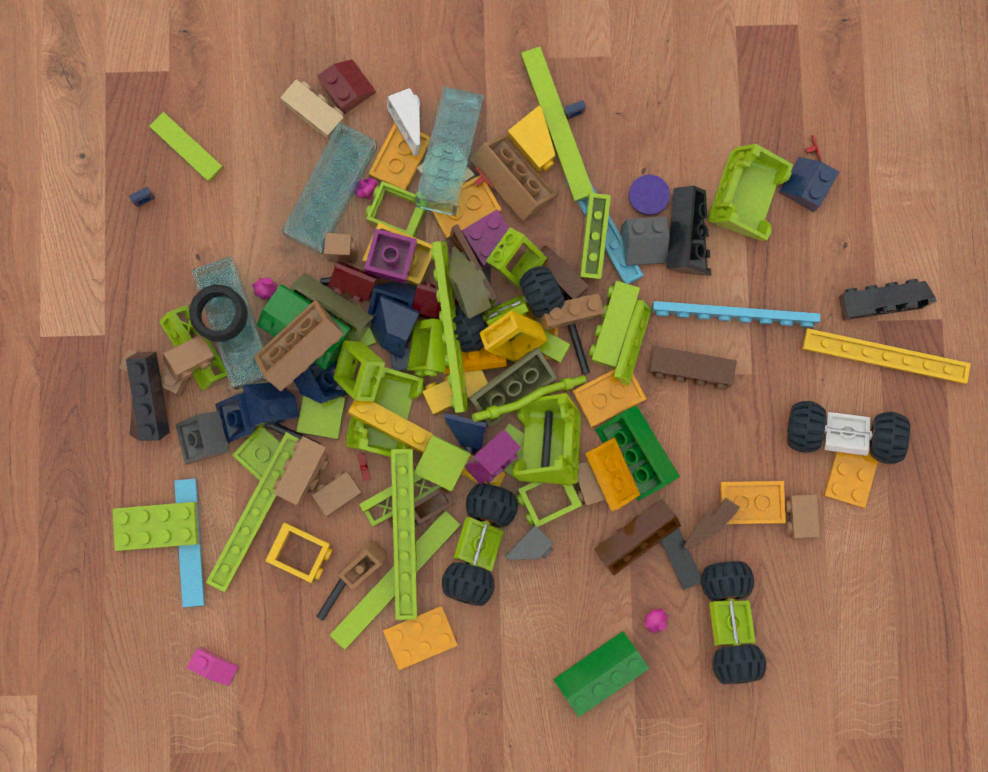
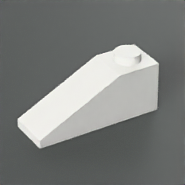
M409 88L388 96L387 109L413 155L417 156L420 146V101L418 96L414 95Z

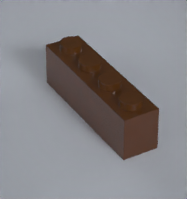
M654 346L651 352L648 373L653 374L654 378L665 379V376L673 377V381L685 383L686 380L694 381V385L706 386L707 383L713 384L716 389L727 390V387L733 386L737 360Z
M661 499L659 502L652 504L644 513L636 516L628 525L617 530L609 539L601 542L594 550L614 576L678 529L681 524L674 512Z

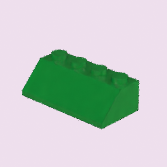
M281 284L263 308L257 326L275 337L302 313L311 302ZM334 317L332 318L344 335L340 337L337 343L331 345L320 358L313 362L324 370L337 361L343 341L347 339L351 329Z
M637 405L595 429L603 443L612 438L616 439L639 490L640 496L637 497L638 501L680 477Z
M622 631L553 680L576 715L580 717L647 671L649 667Z

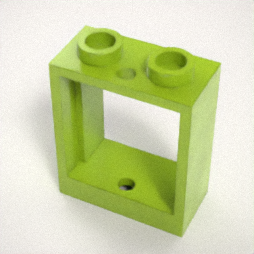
M382 181L380 187L376 186L373 198L375 199L373 204L368 205L365 212L368 224L377 227L378 223H381L415 237L427 210L428 199ZM386 193L417 205L407 230L376 219Z
M510 227L486 262L510 284L522 290L519 281L523 274L531 268L542 266L547 257L525 235ZM523 244L527 250L510 273L505 267Z
M428 319L416 322L412 333L407 371L414 372V376L436 377L437 373H445L447 346L443 343L444 324L440 320Z
M344 340L333 379L356 401H374L385 362L363 342ZM359 360L361 362V366L359 369L357 380H355L353 377Z
M532 482L519 488V494L516 495L521 507L526 506L528 513L525 516L530 526L534 524L536 527H539L582 506L573 485H562L571 505L538 520L526 491L543 483Z

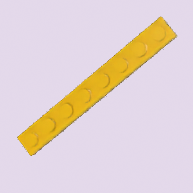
M808 328L805 331L802 350L960 384H967L971 363Z
M354 400L347 413L422 454L432 436V433L373 401ZM470 454L466 464L471 460L473 455ZM463 468L461 475L479 484L473 478V476L465 468ZM502 471L490 483L487 481L484 483L500 487L506 473Z

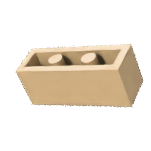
M296 79L280 97L282 103L331 141L345 124L344 113L335 106L334 108L329 106L327 99L321 94L315 95L312 92L313 89L306 82L300 83Z

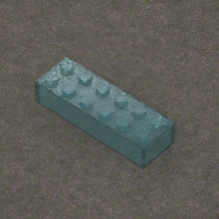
M444 86L415 197V207L456 216L483 108L484 95Z
M340 122L338 123L282 230L285 237L322 255L325 249L326 233H333L359 184L358 181L363 177L378 148L376 140Z
M230 256L191 270L198 291L210 285H225L234 289L246 303L248 318L241 333L229 341L216 342L232 388L239 390L243 388V385L267 380L264 378L254 358L265 344L235 260ZM216 297L204 306L212 330L225 329L233 322L236 308L229 298Z

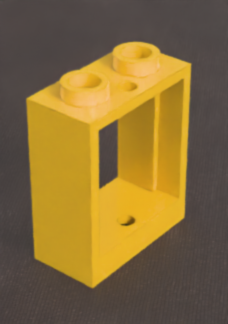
M512 310L480 332L486 351L513 362L519 361L536 347H540L548 341L541 323ZM522 332L521 335H519L518 337H516V338L513 339L512 341H508V340H510L512 337H514L515 335H517L518 333Z
M284 522L265 561L310 583H314L315 579L319 580L324 569L321 566L324 560L328 561L333 552L330 549L332 544ZM291 532L322 546L309 575L278 560Z

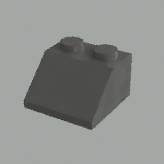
M667 217L626 219L621 225L626 266L665 264L667 262L670 238Z
M219 411L197 414L175 424L185 465L214 458L229 452Z
M533 526L505 557L508 560L539 559L541 556L545 559L553 551L551 546L554 543L536 526Z

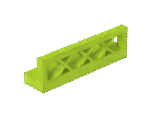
M187 305L167 312L159 322L174 347L193 339L189 335V331L195 332L198 336L200 335L191 324ZM184 313L188 319L187 323L181 321L177 315ZM206 338L204 339L214 354V359L211 363L213 366L218 367L221 374L215 376L211 366L204 370L199 368L192 372V376L202 391L209 389L215 382L230 375L212 344Z
M414 474V486L421 487L419 496L414 498V503L441 488V486L437 485L433 488L424 486L426 479ZM423 480L422 485L416 484L417 482ZM392 486L359 504L372 527L393 516V511L386 514L387 509L393 510V508L388 507L389 500L392 497ZM423 488L429 489L428 491L422 494ZM386 501L385 506L380 505V503ZM375 506L383 507L382 517L374 521L369 510Z

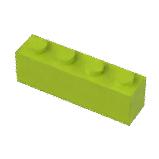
M588 194L580 277L597 279L602 277L611 195Z
M616 281L614 286L610 285L607 297L610 298L609 304L603 306L605 313L601 315V317H604L602 325L598 324L594 336L598 337L596 345H591L588 355L592 357V363L615 369L639 294V287Z

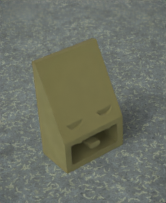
M453 247L449 277L460 309L468 318H471L491 308L489 302L491 295L484 286L483 282L486 279L483 272L476 269L473 261H468L464 252H460L456 247Z

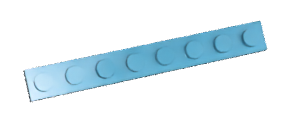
M654 301L651 307V313H656V316L668 317L669 314H675L677 318L686 319L689 316H698L699 320H710V317L718 318V321L723 322L739 319L740 323H751L752 320L760 321V324L763 325L780 322L781 326H793L794 323L801 324V327L813 328L814 325L820 322L819 313Z

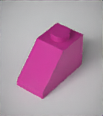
M199 647L192 656L187 669L207 679L229 686L239 666L203 647Z

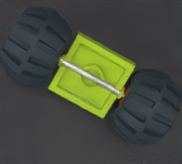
M544 266L529 269L519 281L525 297H522V295L514 297L485 311L483 316L480 313L468 318L457 303L455 306L456 317L452 321L457 325L454 335L458 334V337L455 339L459 340L461 351L468 353L484 348L480 332L487 328L486 323L490 326L511 310L525 316V312H528L527 302L533 314L538 318H541L544 314H549L556 307L561 309L565 300L551 270Z
M486 483L477 484L470 490L466 498V511L470 517L465 518L454 554L455 559L466 563H452L443 574L442 590L447 597L474 606H483L492 597L495 582L493 575L489 571L493 570L504 532L493 526L506 527L515 518L518 502L515 494L511 491Z
M742 561L711 564L703 571L701 586L707 598L713 601L709 603L714 643L715 646L732 645L720 648L715 652L712 663L714 674L722 684H743L759 681L766 672L767 662L764 653L757 645H742L756 643L750 600L735 601L746 598L752 593L754 587L752 570Z

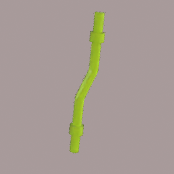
M582 375L575 378L567 377L561 379L558 383L538 388L516 402L498 407L495 405L487 407L485 411L472 414V419L474 422L487 418L490 420L498 418L501 414L521 409L543 395L560 390H571L574 386L586 383V377Z

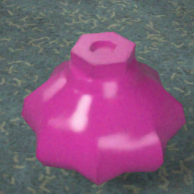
M372 177L364 180L360 179L358 181L360 184L357 185L354 191L355 195L360 198H369V200L374 199L373 193L377 186V181Z
M269 277L259 278L252 285L254 295L259 296L262 300L271 299L277 290L276 283Z
M662 608L652 609L645 616L644 626L648 628L650 633L661 632L666 629L669 616Z

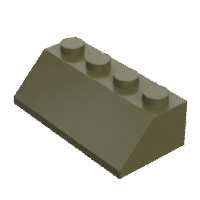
M306 273L291 285L290 289L311 303L317 300L329 315L334 318L338 316L340 318L338 321L351 328L350 332L354 327L357 328L352 341L360 342L369 329L374 318L373 316Z
M536 347L469 397L478 413L485 411L487 407L494 405L498 407L516 402L538 388L547 386L557 377L539 348ZM511 412L501 414L498 418L492 420L487 418L483 421L491 428Z

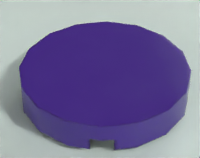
M648 174L640 176L633 182L628 197L630 205L636 212L652 216L659 214L665 209L669 202L670 192L668 185L663 179Z

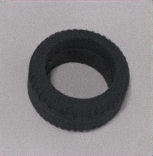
M210 285L200 290L192 299L189 317L192 326L201 336L213 342H226L238 336L247 323L248 310L245 301L234 289L225 285ZM227 297L232 300L236 308L233 322L222 330L208 329L202 321L204 306L213 298Z

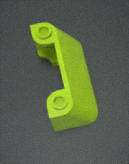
M757 144L734 148L728 157L708 216L709 222L760 241H768L772 233V226L765 219L776 186L790 179L793 164Z
M384 367L373 402L408 420L412 399H416L423 393L424 378ZM351 416L345 440L346 447L391 457V449L409 448L407 445Z
M566 393L540 397L518 409L517 418L525 426L523 458L516 460L512 467L514 477L519 481L562 485L576 484L579 474L581 415L574 402ZM552 411L550 466L541 468L545 412Z

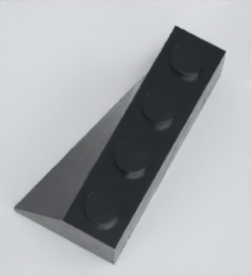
M694 185L678 187L673 190L667 269L678 273L711 276V268H708L707 258H710V249L706 250V237H709V229L705 225V219L708 218L706 190Z
M918 279L905 281L906 284L898 285V282H891L885 284V287L880 288L877 285L866 286L865 290L857 291V288H850L844 290L845 293L839 296L843 321L924 309L937 301L927 282H918Z
M137 352L126 359L132 394L130 435L139 441H156L170 433L157 352Z

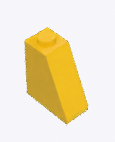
M539 105L508 130V137L540 173L543 169L547 171L554 165L555 152L543 110Z

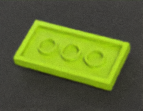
M197 502L113 509L115 551L199 544Z

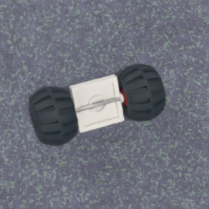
M801 401L795 403L791 408L787 429V443L796 451L810 453L821 448L824 434H826L825 450L868 456L870 440V454L874 459L884 464H895L903 461L907 455L910 440V422L902 414L892 411L883 412L874 418L872 430L870 431V417L828 412L826 422V411L821 405L812 401Z

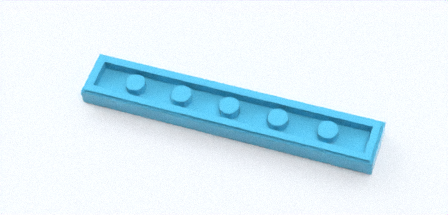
M588 198L577 202L585 217ZM609 215L605 252L622 282L631 284L644 275L638 265L626 266L622 236Z
M197 479L174 480L176 503L197 502L199 544L179 546L182 607L204 606L205 595Z

